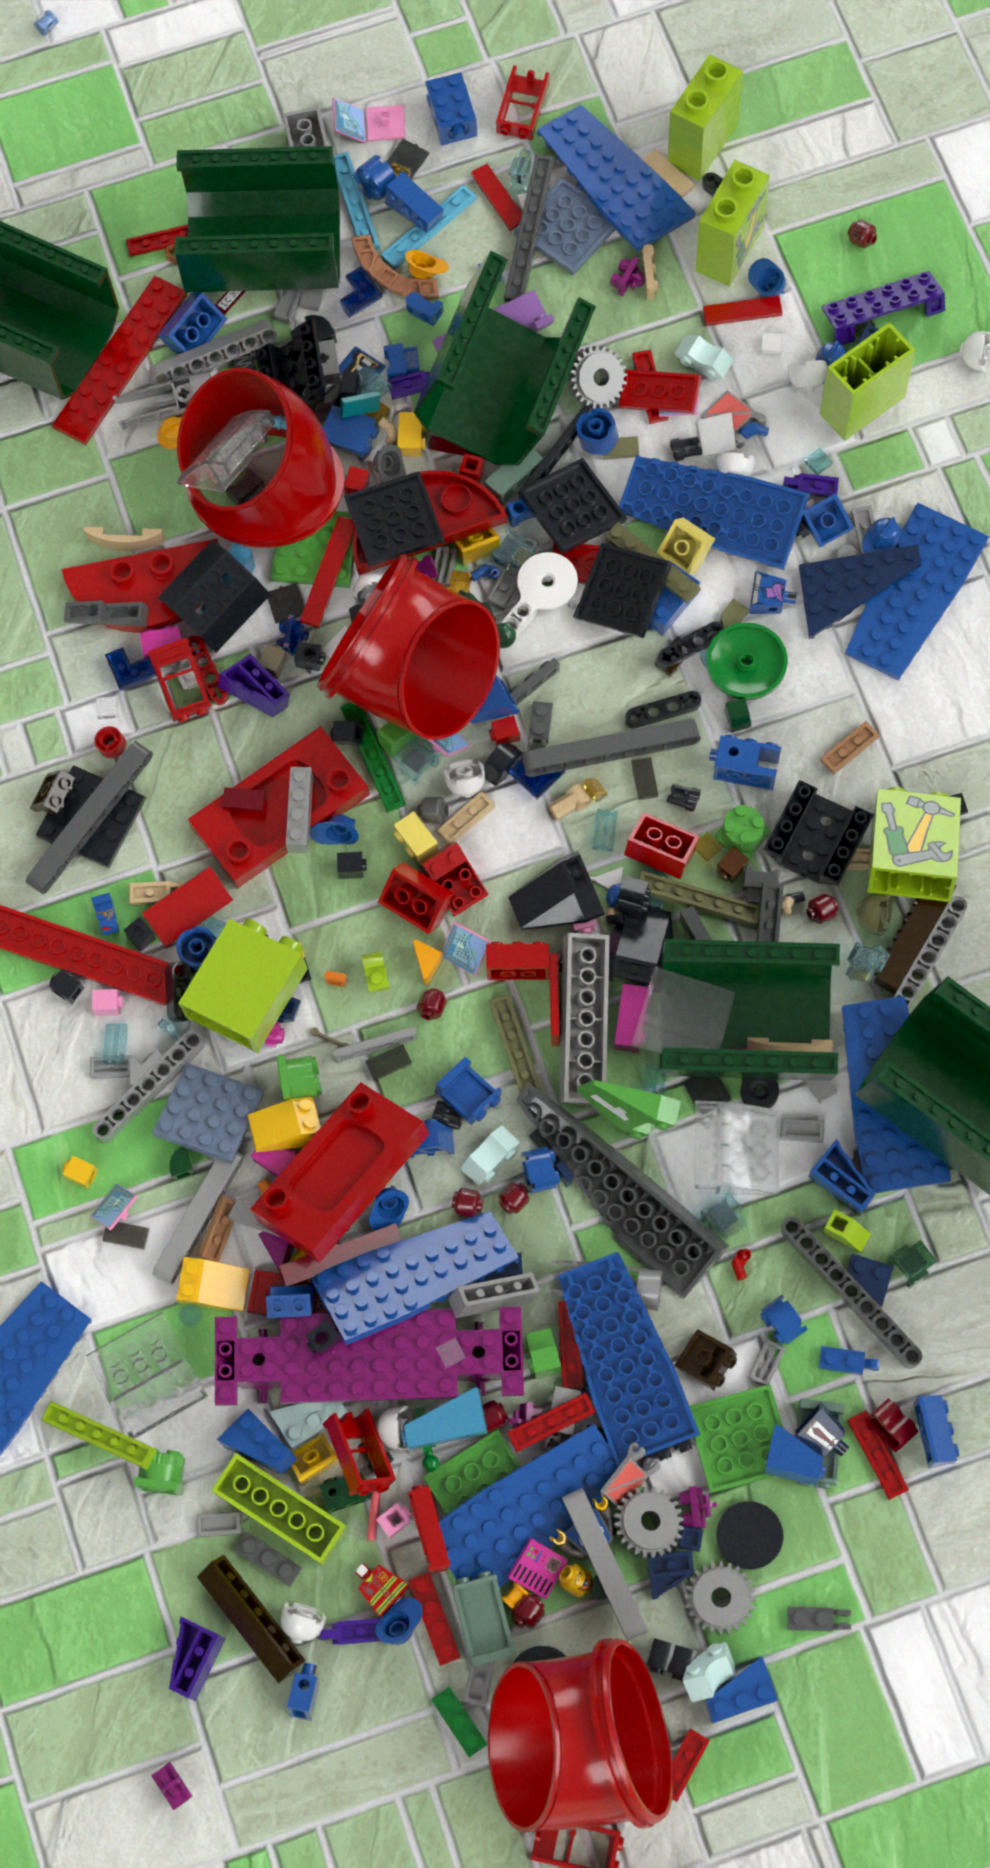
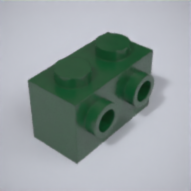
M359 1473L361 1479L365 1480L363 1473ZM336 1477L324 1480V1484L319 1485L328 1513L371 1500L369 1494L359 1496V1494L349 1495L348 1492L350 1490L345 1478L337 1480Z

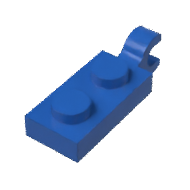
M821 1346L819 1369L862 1375L863 1369L878 1371L880 1360L864 1359L865 1352Z

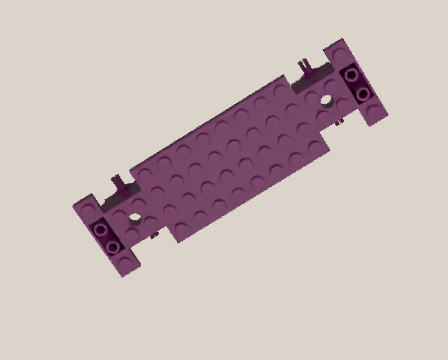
M521 1306L499 1307L500 1329L483 1330V1321H479L480 1330H478V1321H475V1330L456 1331V1318L453 1309L425 1310L403 1322L346 1346L342 1340L321 1357L317 1352L313 1354L307 1347L306 1343L309 1341L306 1335L325 1320H328L338 1333L328 1313L311 1314V1316L280 1317V1337H267L268 1329H258L259 1337L238 1338L237 1316L215 1317V1406H237L238 1387L259 1391V1404L268 1403L267 1390L273 1388H281V1404L458 1397V1380L459 1382L470 1381L476 1383V1388L478 1387L479 1390L481 1388L482 1396H486L485 1383L501 1380L502 1396H524ZM318 1336L316 1343L320 1345L325 1344L328 1336ZM481 1348L485 1351V1354L482 1358H475L473 1351ZM264 1356L265 1362L262 1365H254L256 1357Z

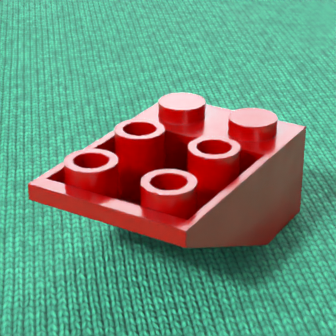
M452 841L418 863L427 877L455 893L448 907L454 917L489 895L457 842Z

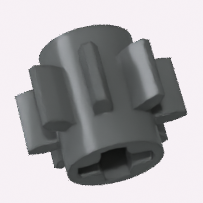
M559 1433L557 1437L551 1435L547 1439H543L542 1441L545 1445L540 1446V1450H546V1452L551 1450V1448H547L550 1445V1441H554L555 1444H561V1434Z

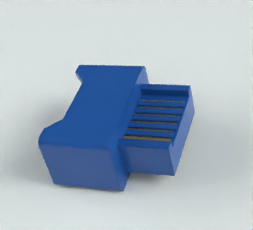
M402 343L383 346L384 356L390 363V367L387 369L388 379L420 371L417 346L403 348Z

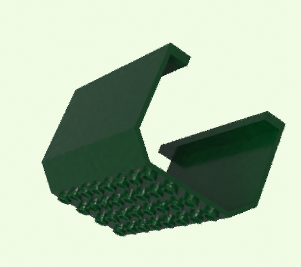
M333 146L177 150L176 168L177 172L182 174L188 210V237H175V257L184 292L339 288L340 203Z
M0 221V372L64 400L74 394L113 333L119 305L108 269Z
M490 250L463 292L413 412L424 429L484 458V460L494 465L519 466L546 433L596 306L578 297L561 337H544L489 308V304L508 259Z
M665 939L661 984L660 1076L831 1081L838 1075V1052L735 1050V1048H747V1037L769 1038V1042L811 1043V1039L830 1040L832 966H840V944Z
M947 976L923 997L906 1018L861 1082L855 1096L990 1195V1007Z

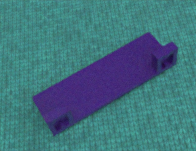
M926 271L823 305L822 311L833 326L834 342L838 340L839 344L844 345L855 341L854 325L923 302L924 313L927 317L945 311V292L931 272Z

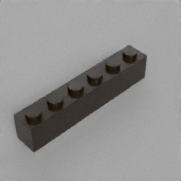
M915 899L912 905L915 909L912 914L907 913L902 922L905 924L903 930L898 929L893 938L895 944L892 948L888 946L883 955V958H885L882 965L878 964L873 972V975L876 976L874 984L896 994L948 902Z
M225 1555L211 1561L197 1576L203 1587L212 1596L216 1604L225 1613L278 1684L290 1677L306 1661Z

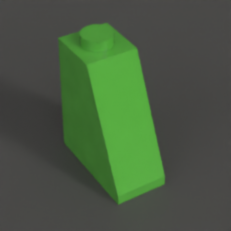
M390 722L377 730L380 747L393 760L419 737Z

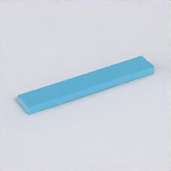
M345 152L334 155L338 184L355 236L370 235L375 250H380L359 183L353 177L355 171L349 153Z
M463 184L440 204L444 209L443 218L426 233L415 225L381 254V259L395 270L406 260L405 254L407 251L421 248L475 202L477 196Z

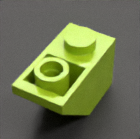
M834 1209L823 1230L824 1234L859 1253L862 1252L871 1235L853 1218Z

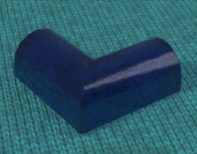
M362 266L345 276L348 283L355 290L340 299L341 306L348 317L354 316L382 299L383 294Z
M124 647L105 654L120 691L156 677L149 656L130 664Z
M522 759L508 771V774L536 800L566 773V771L528 777L526 776Z

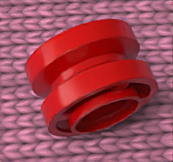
M103 727L95 735V746L106 758L119 757L126 749V739L116 727Z

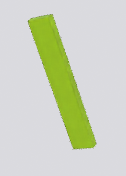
M50 1401L41 1419L42 1422L146 1470H148L157 1452V1449L53 1401Z

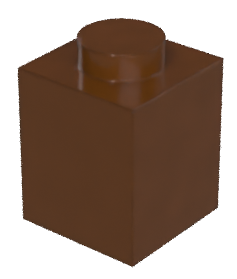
M732 847L717 864L716 871L718 876L722 880H728L733 884L745 870V866H748L749 859Z

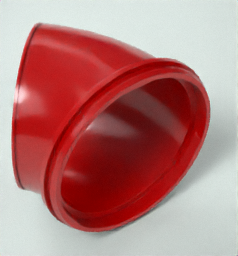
M231 368L221 371L205 381L188 402L180 422L177 437L178 463L186 484L189 502L198 518L211 531L228 541L240 545L272 548L290 545L306 539L320 530L331 519L339 506L344 491L343 466L336 451L329 444L327 435L316 415L294 391L259 371L249 368ZM261 414L276 416L282 414V417L286 418L287 430L260 426ZM253 436H279L286 438L283 458L275 476L256 497L236 506H218L210 502L203 495L200 489V473L205 461L218 449L231 442Z
M400 554L381 577L343 635L324 668L317 687L319 691H325L324 696L328 699L337 694L377 717L429 740L444 739L460 731L474 718L492 688L500 654L498 628L492 614L484 605L456 593L416 569L417 558L411 557L409 559L407 554Z
M605 1638L595 1644L592 1652L548 1660L516 1662L505 1669L495 1688L490 1708L488 1758L497 1802L504 1817L514 1829L520 1832H538L585 1828L628 1821L640 1829H645L661 1822L667 1816L673 1795V1769L668 1732L652 1678L643 1659L632 1644L619 1638Z

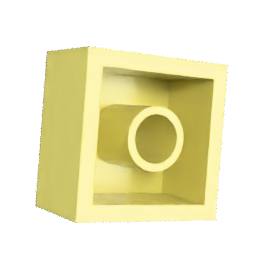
M679 518L674 520L657 553L691 575L697 573L715 538L685 518Z

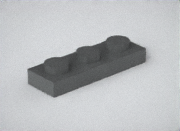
M555 658L550 662H544L540 666V670L535 674H529L525 678V682L520 686H514L510 690L516 705L560 671V663Z
M762 882L756 941L779 942L784 884Z
M247 1531L235 1548L236 1552L289 1587H291L302 1570V1567Z

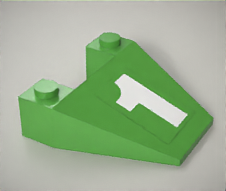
M597 1080L590 1081L577 1088V1091L619 1130L629 1134L630 1138L640 1140L642 1137L650 1135L652 1124L655 1125L656 1129L663 1131L676 1126L681 1104L679 1100Z

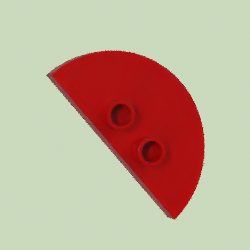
M420 471L445 542L408 554L407 558L508 523L507 515L498 499L477 481L449 471ZM354 529L353 555L358 576L393 563L395 559L369 567Z
M218 538L211 539L215 541L217 544H219ZM211 540L64 568L62 573L75 602L104 601L106 604L144 602L149 608L147 626H104L130 633H143L149 629H164L166 626L175 625L183 620L158 599L159 595ZM203 603L196 604L194 610L196 611Z

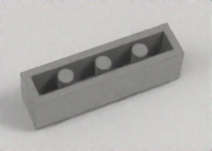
M290 767L286 831L288 853H309L313 790L311 767Z
M531 1272L459 1286L448 1300L455 1318L499 1310V1307L529 1304L540 1290Z

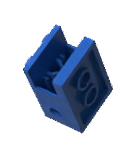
M459 72L425 81L428 91L426 99L441 146L477 137L476 116L462 73Z
M734 735L720 736L718 749L711 748L709 756L710 761H715L713 779L773 791L777 770L759 767L757 764L758 760L778 764L781 747L772 742L759 743L751 738L743 740L737 739Z

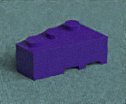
M251 653L219 674V688L271 717L276 716L288 707L290 694Z
M180 1616V1630L176 1640L177 1649L175 1660H173L169 1689L196 1701L226 1638Z

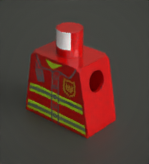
M363 1563L355 1571V1574L363 1580L362 1584L358 1587L359 1591L380 1618L389 1611L410 1587L407 1582L381 1565H378L372 1571Z

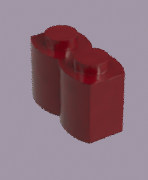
M887 1399L866 1418L869 1426L882 1437L886 1445L894 1452L901 1449L919 1432L915 1423L904 1416L899 1405L890 1399Z

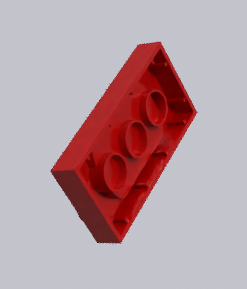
M321 726L233 787L265 791L263 813L222 809L223 795H221L188 818L192 830L237 889L288 854L286 831L290 767H311L313 790L310 829L317 823L328 822L334 815H343L370 796L368 785Z
M360 1082L250 1210L259 1223L320 1263L427 1138L429 1132L422 1120Z

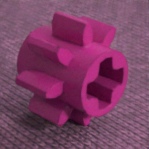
M280 1022L275 1023L265 1040L266 1047L276 1048L278 1043L283 1044L285 1028H281Z

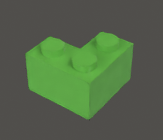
M551 1328L526 1333V1340H523L525 1353H530V1358H527L530 1375L535 1374V1378L540 1379L561 1374V1365Z

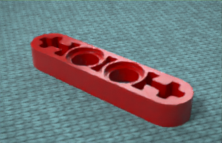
M196 635L188 637V645L211 701L215 705H224L229 698L228 692L218 687L219 673L203 640ZM193 642L197 644L200 651L197 654L194 647H192ZM200 658L208 659V663L205 666H199L197 662ZM210 674L216 676V680L212 683H208L205 680ZM216 687L218 688L220 694H222V698L220 699L216 696V692L214 690V688Z

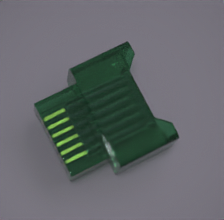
M921 1240L910 1248L905 1244L887 1259L890 1265H896L906 1277L909 1289L926 1278L929 1274L927 1270L937 1263V1260Z

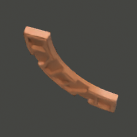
M370 235L351 238L355 254L361 266L380 286L403 297L416 292L425 300L439 299L436 278L417 279L402 276L380 259Z

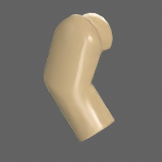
M382 417L377 425L387 433L385 442L386 444H395L398 441L397 428Z

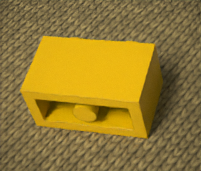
M399 412L397 446L401 450L402 457H422V450H426V438H423V432H427V430L424 429L414 412Z

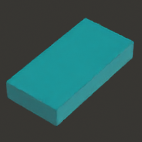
M376 391L341 398L340 415L342 418L379 411L380 394Z

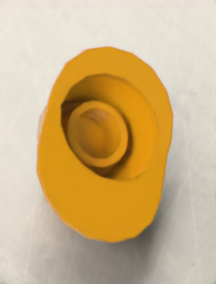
M410 250L405 254V259L408 262V271L418 279H431L434 274H442L449 269V265L444 260L423 251Z
M183 415L168 417L162 422L157 432V440L163 448L169 450L177 448L178 431Z

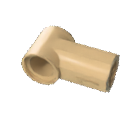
M577 784L571 787L564 796L548 804V808L553 817L558 821L575 810L581 811L591 804L592 800L582 785Z

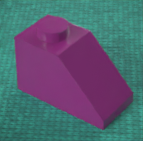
M263 1231L258 1234L276 1267L290 1261L294 1248L293 1245L281 1237Z

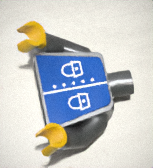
M601 1494L603 1497L602 1502L597 1503L594 1498L592 1499L596 1506L593 1512L610 1545L614 1541L613 1536L616 1533V1528L613 1527L615 1520L608 1506V1500ZM572 1526L565 1533L555 1529L559 1533V1537L557 1539H554L552 1536L549 1537L568 1556L580 1560H590L575 1526Z

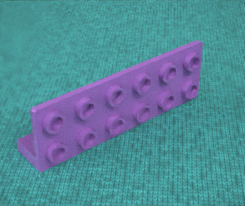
M535 290L493 309L535 332L550 326L555 321L552 314H546ZM446 333L432 340L437 353Z

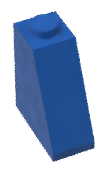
M497 675L484 704L470 721L472 724L515 715L520 712L504 681Z
M775 1425L765 1474L817 1486L818 1480H823L826 1466H822L823 1457L781 1426Z

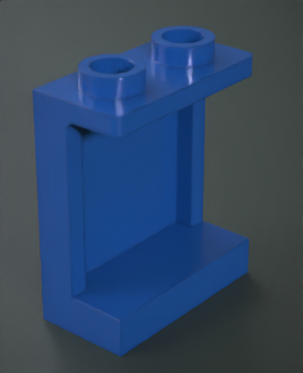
M333 405L323 426L329 444L332 447L358 454L362 461H364L366 455L369 456L372 449L373 438L376 439L379 433L376 419L361 414L342 418L340 408Z
M464 1057L436 1084L435 1093L472 1125L476 1121L480 1122L486 1116V1111L490 1107L495 1108L499 1104L502 1090L500 1088L495 1090L470 1067L471 1061Z
M312 1283L293 1284L284 1287V1285L270 1286V1295L266 1297L267 1318L311 1316L315 1306Z

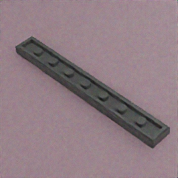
M535 154L504 301H511L526 293L555 158L552 156Z

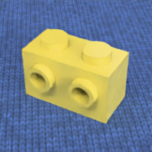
M414 811L394 824L395 832L393 834L399 843L403 842L407 847L405 851L411 859L415 858L419 863L438 850L437 841Z

